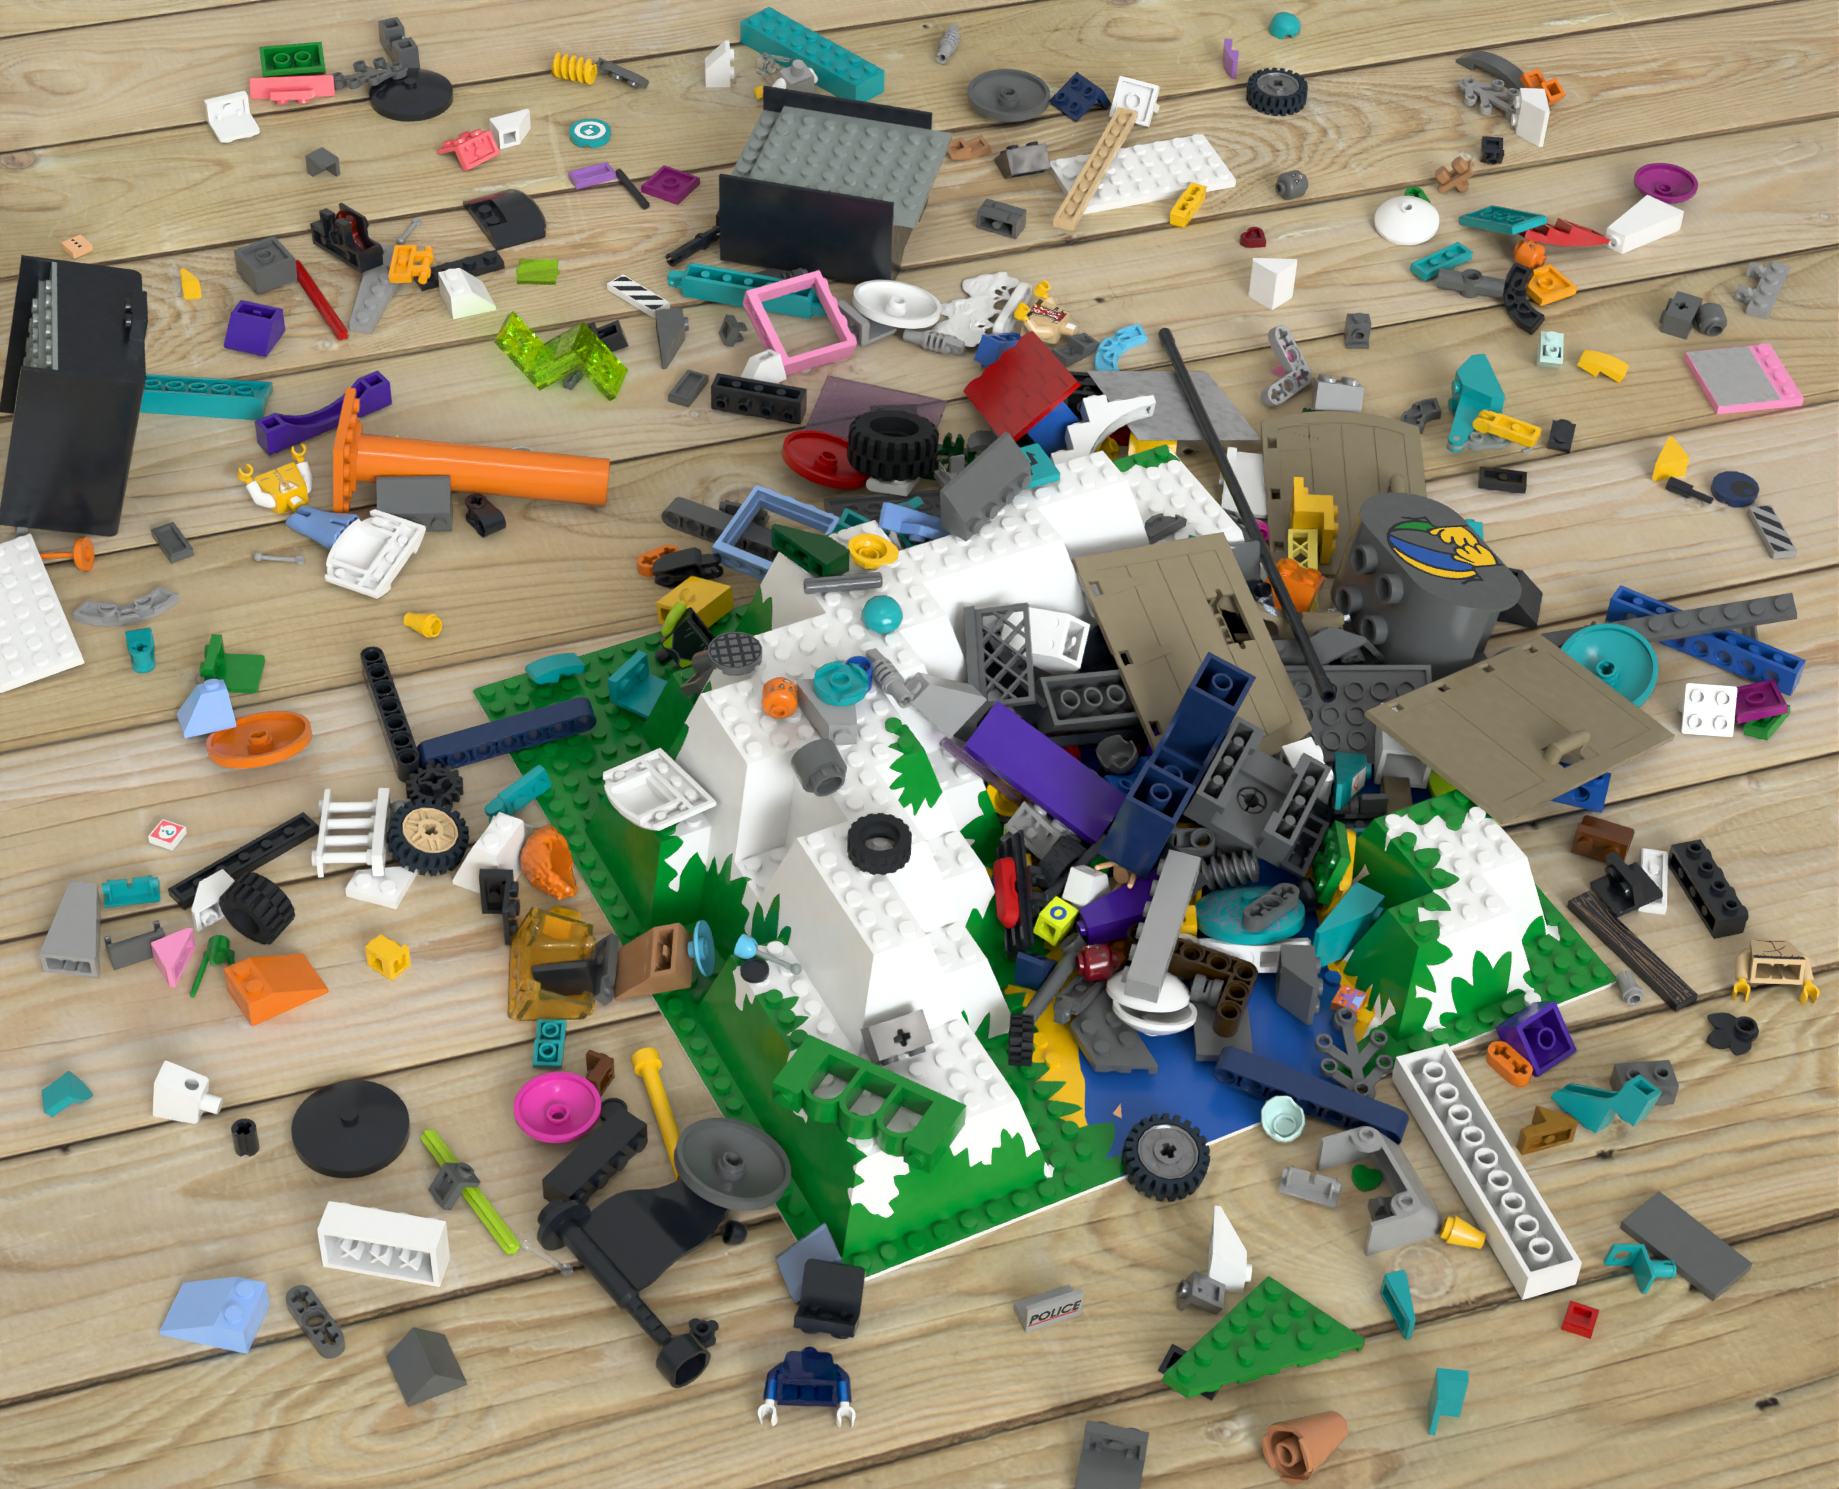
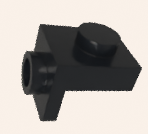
M1482 136L1480 162L1490 165L1501 164L1504 157L1503 138Z
M1565 419L1553 420L1547 449L1570 453L1576 424H1572Z

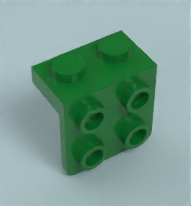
M212 634L209 645H205V662L200 663V677H204V681L223 679L228 692H258L265 665V657L254 654L225 653L222 635Z

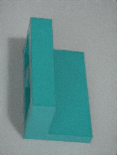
M1437 1368L1428 1402L1429 1435L1435 1436L1440 1415L1460 1417L1469 1382L1468 1371Z

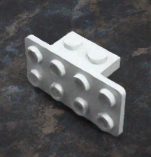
M1228 447L1226 456L1254 517L1267 518L1263 454L1237 452V448ZM1220 472L1219 485H1223L1221 508L1235 511L1240 516Z

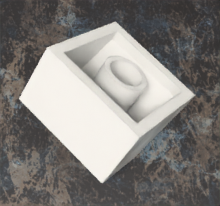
M1520 88L1519 96H1515L1514 100L1516 112L1511 116V126H1514L1516 135L1538 147H1543L1550 113L1545 89Z
M461 268L438 272L440 295L452 319L496 310V306L484 283Z

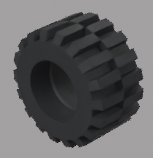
M246 871L242 873L219 898V906L228 922L242 935L260 944H272L295 917V909L287 895L271 880L255 872Z

